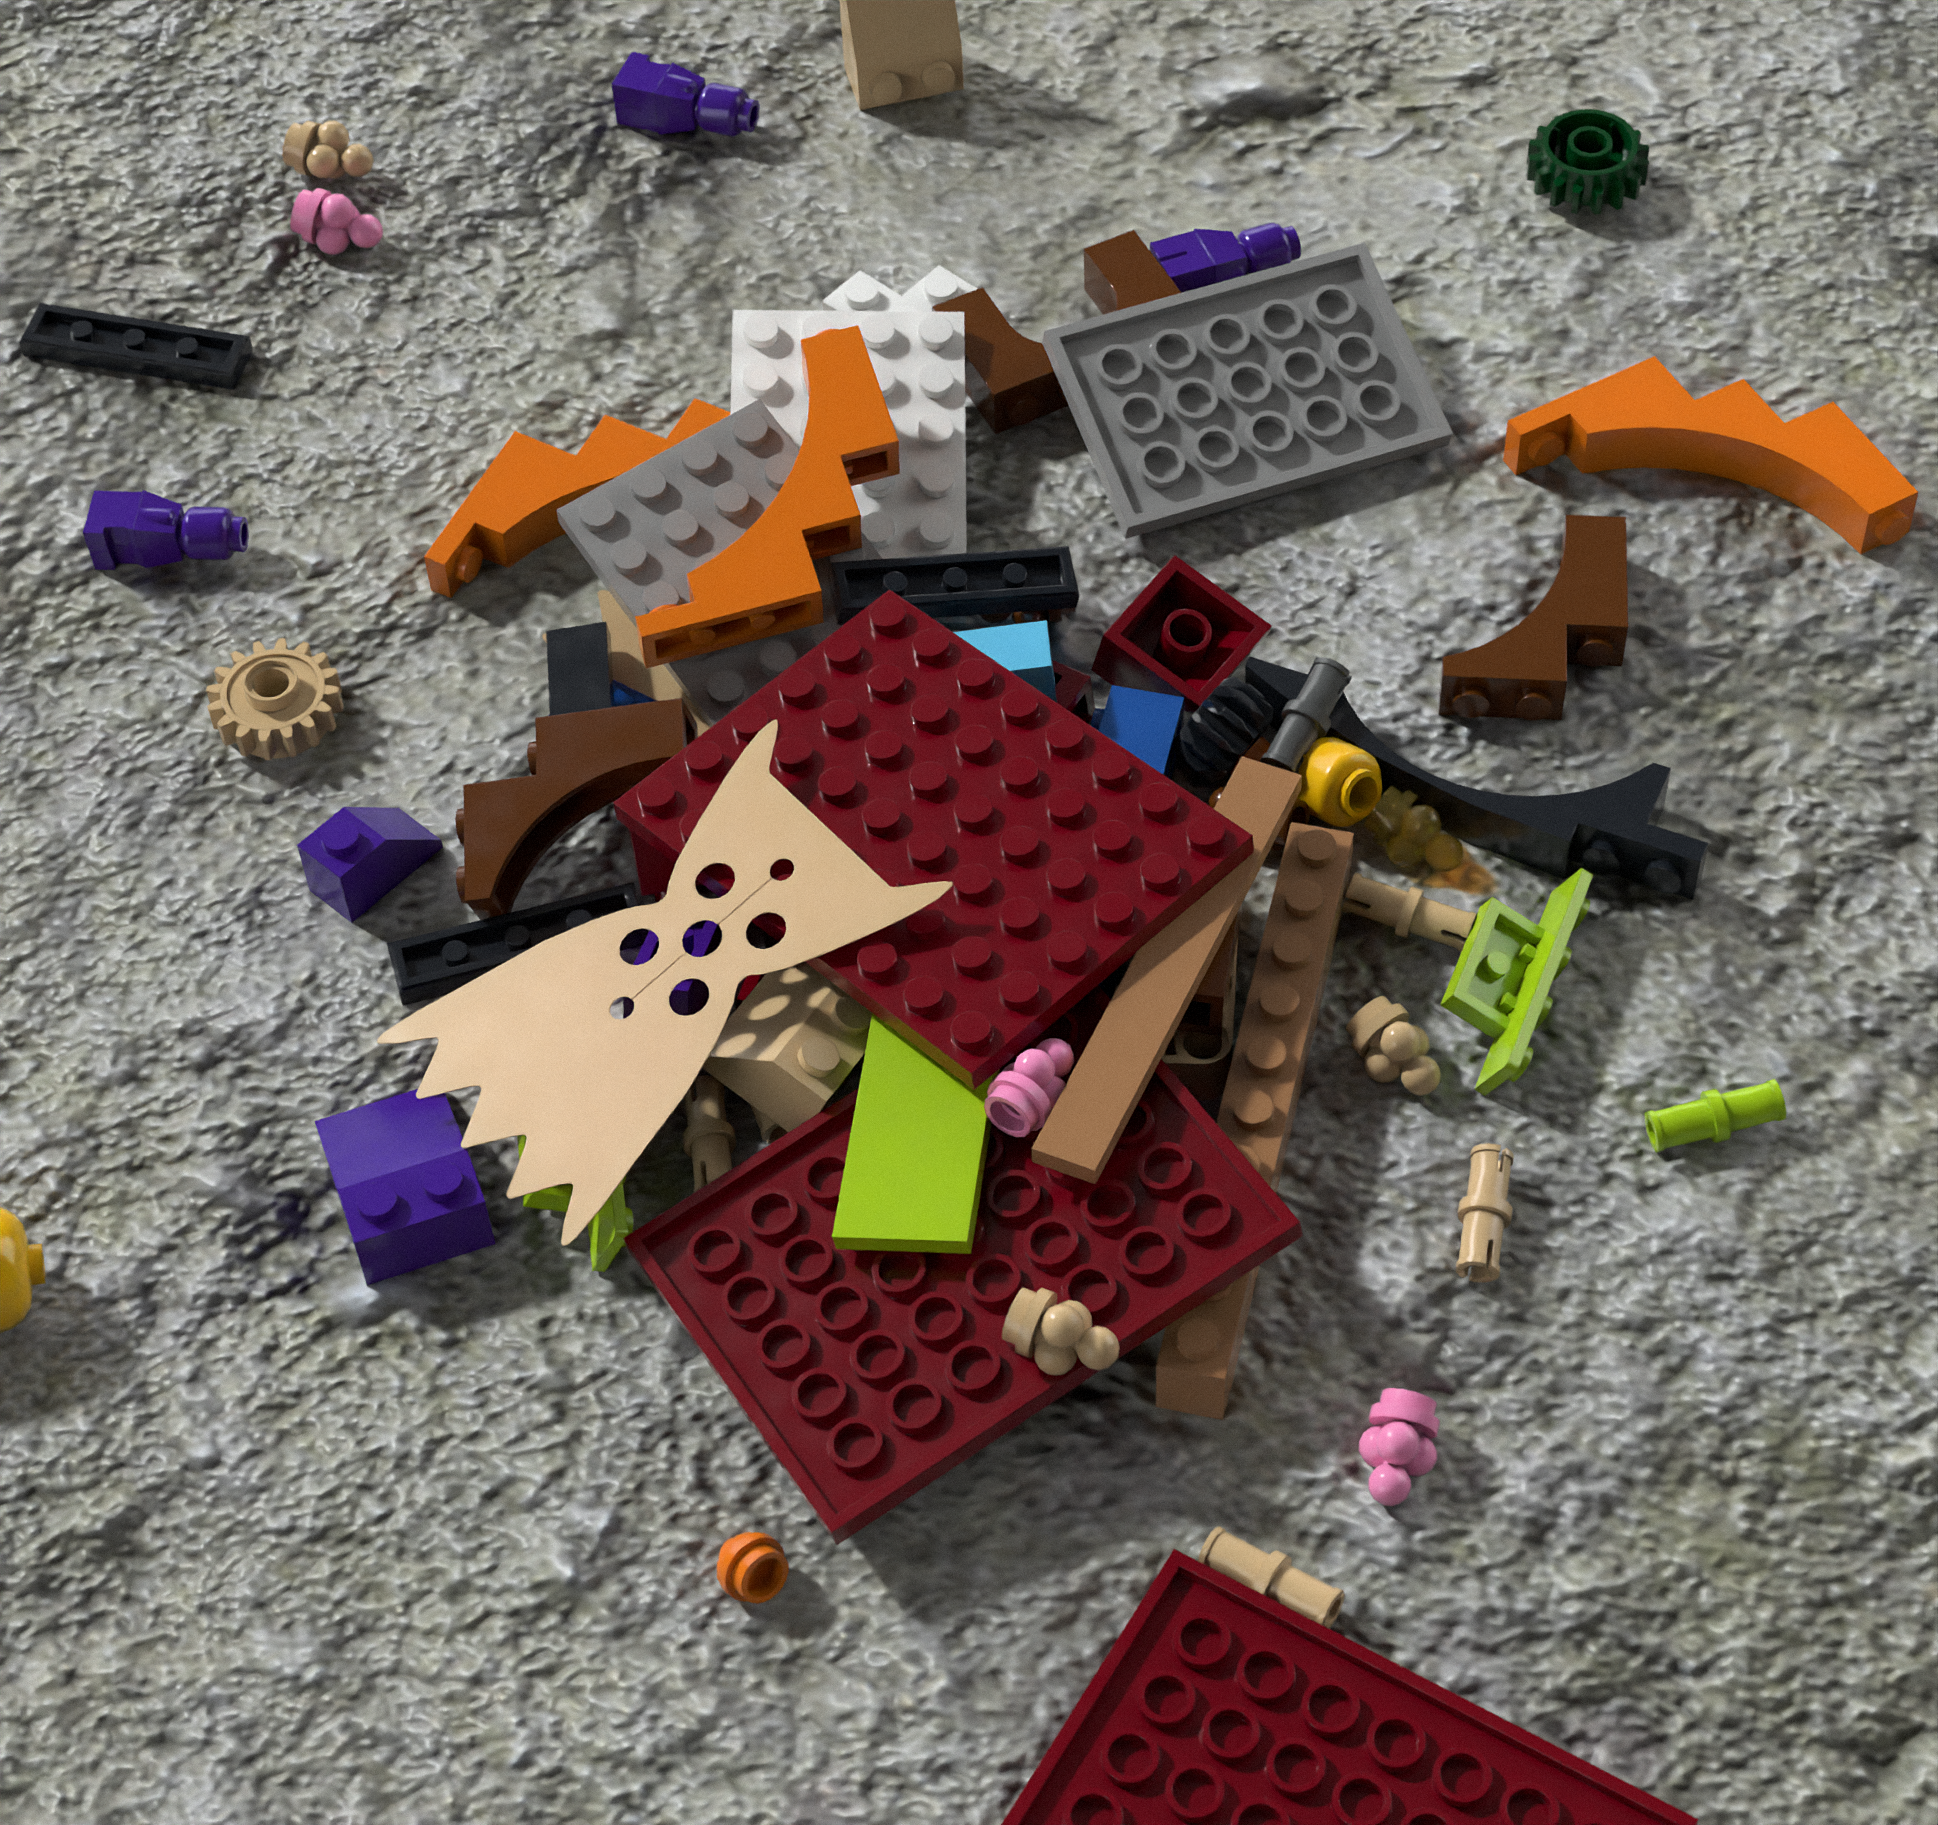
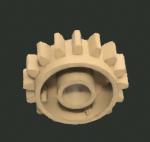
M279 638L274 649L265 650L264 645L260 641L253 642L254 654L246 657L242 653L234 651L231 653L234 665L231 669L216 667L214 673L217 684L209 685L206 689L210 702L207 708L214 730L219 729L222 743L225 746L236 743L242 756L247 757L249 754L265 760L295 757L312 746H318L320 744L319 740L327 731H334L336 728L333 714L343 712L344 706L340 694L342 688L337 669L330 667L328 655L325 652L312 657L310 645L307 642L303 641L294 651L288 650L285 638Z

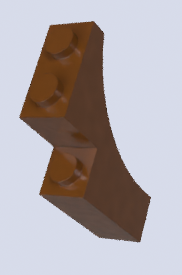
M1565 515L1560 569L1546 596L1533 612L1502 636L1465 652L1443 657L1439 689V715L1462 716L1466 718H1522L1530 721L1541 719L1562 720L1567 685V664L1592 667L1623 665L1628 633L1626 517Z
M682 698L535 718L536 741L529 742L527 748L528 764L532 776L463 785L464 808L457 809L455 816L457 836L461 845L464 846V866H459L456 871V885L461 902L468 904L480 920L511 913L514 902L525 880L537 862L559 838L590 814L615 802L698 738L697 722Z

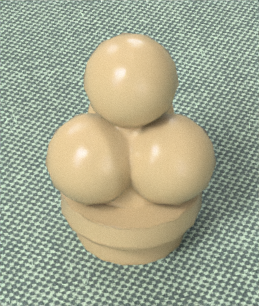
M329 120L323 124L306 121L303 125L293 123L289 127L284 139L283 161L285 165L294 167L297 174L310 177L314 175L318 178H339L347 173L353 177H362L368 174L373 166L374 159L371 151L362 144L349 145V132L338 121Z
M1385 996L1373 999L1351 1018L1346 1027V1031L1353 1038L1351 1046L1361 1057H1365L1364 1068L1368 1076L1375 1082L1388 1083L1401 1075L1402 1083L1412 1094L1421 1096L1431 1093L1440 1083L1441 1071L1436 1061L1427 1056L1430 1043L1426 1032L1419 1026L1408 1023L1410 1015L1400 1003L1391 1004Z
M1024 1287L1018 1292L1007 1314L1002 1331V1339L1015 1344L1016 1353L1028 1358L1034 1356L1041 1370L1056 1376L1065 1374L1072 1369L1077 1360V1354L1080 1361L1090 1369H1107L1115 1363L1120 1348L1118 1339L1113 1332L1105 1327H1092V1315L1082 1303L1067 1300L1056 1305L1057 1293L1042 1287L1037 1293Z

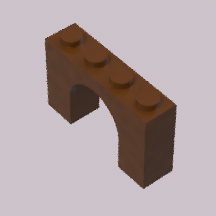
M1134 230L1084 248V290L1103 315L1182 293ZM983 287L932 306V312H964L965 392L995 435L1016 426L1025 425L1034 419L1069 406L1043 344L1028 339L1014 330Z

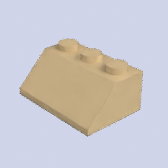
M806 962L787 969L766 973L726 1021L714 1048L702 1068L786 1131L790 1132L825 1110L863 1063L872 1012Z

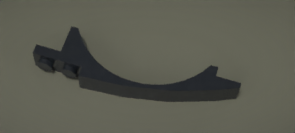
M1249 657L1245 665V684H1251L1273 707L1274 715L1270 726L1279 731L1284 722L1281 713L1289 700L1298 697L1313 670V665L1309 673L1304 674ZM1342 692L1329 716L1331 727L1325 737H1335L1363 749L1376 759L1381 768L1382 794L1380 799L1464 842L1561 879H1565L1570 865L1574 861L1589 866L1600 873L1614 874L1648 885L1662 893H1673L1692 900L1694 899L1701 883L1708 843L1656 826L1665 805L1671 771L1670 767L1653 762L1639 771L1607 785L1560 795L1524 796L1481 791L1434 776L1393 752L1376 738L1359 719L1344 692Z

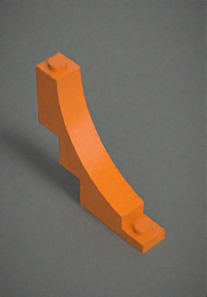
M858 325L840 330L827 329L817 333L815 336L801 339L802 370L809 396V407L802 445L793 468L775 499L761 517L738 540L713 559L687 573L690 603L679 606L675 604L662 605L647 614L635 617L639 647L646 669L824 623L822 590L812 560L862 548L861 514L851 486L900 474L899 440Z
M1655 356L1507 420L1503 461L1515 475L1536 466L1547 465L1564 454L1582 474L1627 468H1664L1711 474L1765 490L1795 504L1817 517L1841 535L1860 555L1880 545L1893 544L1899 541L1906 533H1909L1919 493L1834 402L1784 423L1744 379L1694 400Z
M694 398L666 439L605 414L576 455L514 431L425 554L424 560L431 590L452 598L463 582L469 583L476 577L483 558L510 568L532 551L566 534L558 522L557 509L730 415V412Z

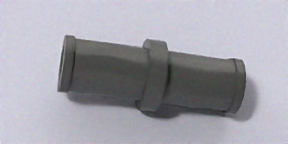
M1317 658L1313 665V670L1298 697L1289 700L1281 713L1284 722L1260 762L1299 774V769L1304 760L1303 755L1307 754L1316 739L1326 736L1331 727L1329 716L1343 690L1352 679V676L1349 675V670L1345 666L1330 658Z

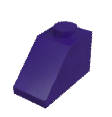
M343 807L297 844L309 890L349 922L353 923L442 849L443 845L441 839L400 808Z

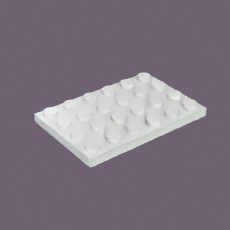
M733 310L730 415L760 399L799 450L804 437L809 407V396L802 370L801 339L815 336L817 333L827 329L840 330L856 325L859 326L899 440L900 474L851 486L861 514V531L883 559L967 553L964 312ZM967 616L933 618L938 623L967 622Z

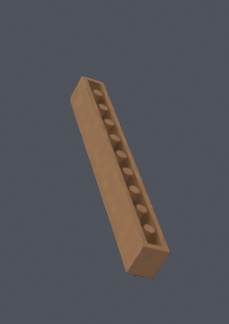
M1293 822L1290 824L1216 1122L1276 1194L1343 913L1342 908L1350 883L1354 833ZM1260 1265L1165 1328L1156 1364V1407L1224 1420Z

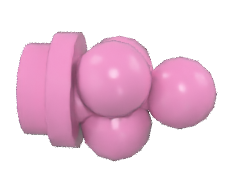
M316 188L314 192L302 190L295 200L290 221L292 232L301 234L305 242L317 244L320 250L326 254L338 255L344 252L350 243V238L354 244L361 248L374 247L382 238L383 228L379 220L372 215H361L351 200L343 194H332L328 190Z
M1046 1039L1038 1044L1036 1049L1022 1052L1017 1056L1014 1063H1010L1001 1073L996 1075L988 1086V1097L985 1100L984 1109L990 1121L998 1129L1014 1137H1025L1031 1131H1037L1044 1126L1066 1085L1061 1077L1070 1072L1074 1063V1054L1070 1045L1062 1039Z
M1387 1388L1382 1390L1380 1403H1375L1371 1406L1369 1422L1374 1426L1362 1434L1359 1440V1453L1369 1466L1376 1467L1368 1479V1489L1372 1498L1381 1505L1395 1506L1407 1499L1411 1491V1479L1409 1476L1420 1477L1426 1475L1433 1469L1437 1461V1450L1430 1439L1437 1437L1440 1421L1434 1416L1437 1406L1436 1401L1426 1395L1405 1389Z

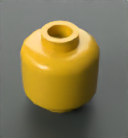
M1321 737L1312 744L1307 754L1303 755L1304 760L1299 769V774L1302 775V789L1297 799L1303 800L1308 804L1310 815L1333 826L1349 827L1363 820L1376 808L1382 794L1381 768L1371 754L1338 738Z

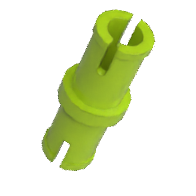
M1772 1079L1763 1084L1722 1094L1715 1088L1701 1092L1700 1099L1658 1111L1645 1112L1644 1119L1650 1143L1657 1153L1664 1151L1666 1148L1711 1138L1715 1143L1723 1142L1730 1139L1731 1132L1775 1120L1777 1122L1785 1120L1786 1105L1778 1082Z

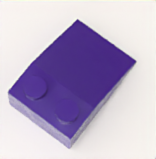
M418 1089L315 1121L366 1285L496 1244L483 1193L468 1150L461 1147L463 1137L445 1093L418 1099L416 1097Z

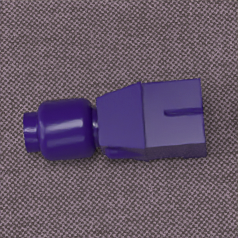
M631 52L611 84L617 124L657 132L658 135L692 131L699 124L705 131L735 137L740 135L742 131L753 132L758 123L760 113L758 100L750 99L744 89L720 83L706 85L705 78L673 62L671 64L651 62L649 55Z
M1270 222L1241 231L1237 239L1232 231L1194 228V231L1150 242V252L1183 293L1291 263L1292 260L1301 257V244L1293 226L1282 228L1279 224Z
M145 490L142 492L94 491L83 529V536L95 570H115L117 563L138 564L145 568L179 562L183 561L185 553L189 558L195 560H228L235 552H245L247 550L249 527L246 517H235L230 509L224 507H191L184 514L181 504Z

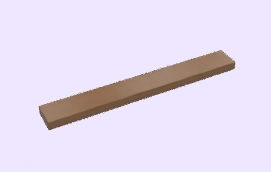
M1243 756L1241 757L1214 809L1253 835L1254 853L1137 951L1031 1148L1033 1163L1093 1184L1097 1183L1302 789V775Z

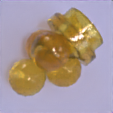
M1390 786L1363 824V827L1374 834L1372 841L1382 848L1386 845V853L1389 860L1398 867L1410 868L1417 865L1423 859L1425 853L1427 863L1434 870L1448 872L1456 869L1461 864L1464 855L1462 843L1452 835H1440L1442 826L1439 814L1427 805L1414 806L1419 796L1408 789L1405 793H1402L1394 786Z

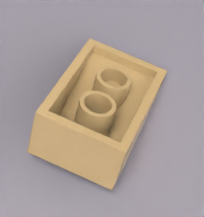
M839 0L844 67L860 110L964 89L962 45L955 0Z

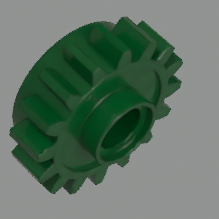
M1596 109L1569 111L1553 117V120L1547 127L1540 125L1537 128L1536 139H1530L1528 145L1526 177L1527 180L1535 181L1534 193L1536 195L1551 193L1550 205L1553 207L1565 201L1571 203V213L1577 214L1582 206H1590L1595 215H1600L1602 205L1607 203L1616 210H1620L1623 207L1624 197L1636 200L1639 197L1640 186L1646 185L1649 168V145L1640 144L1641 132L1634 130L1630 124L1617 115Z

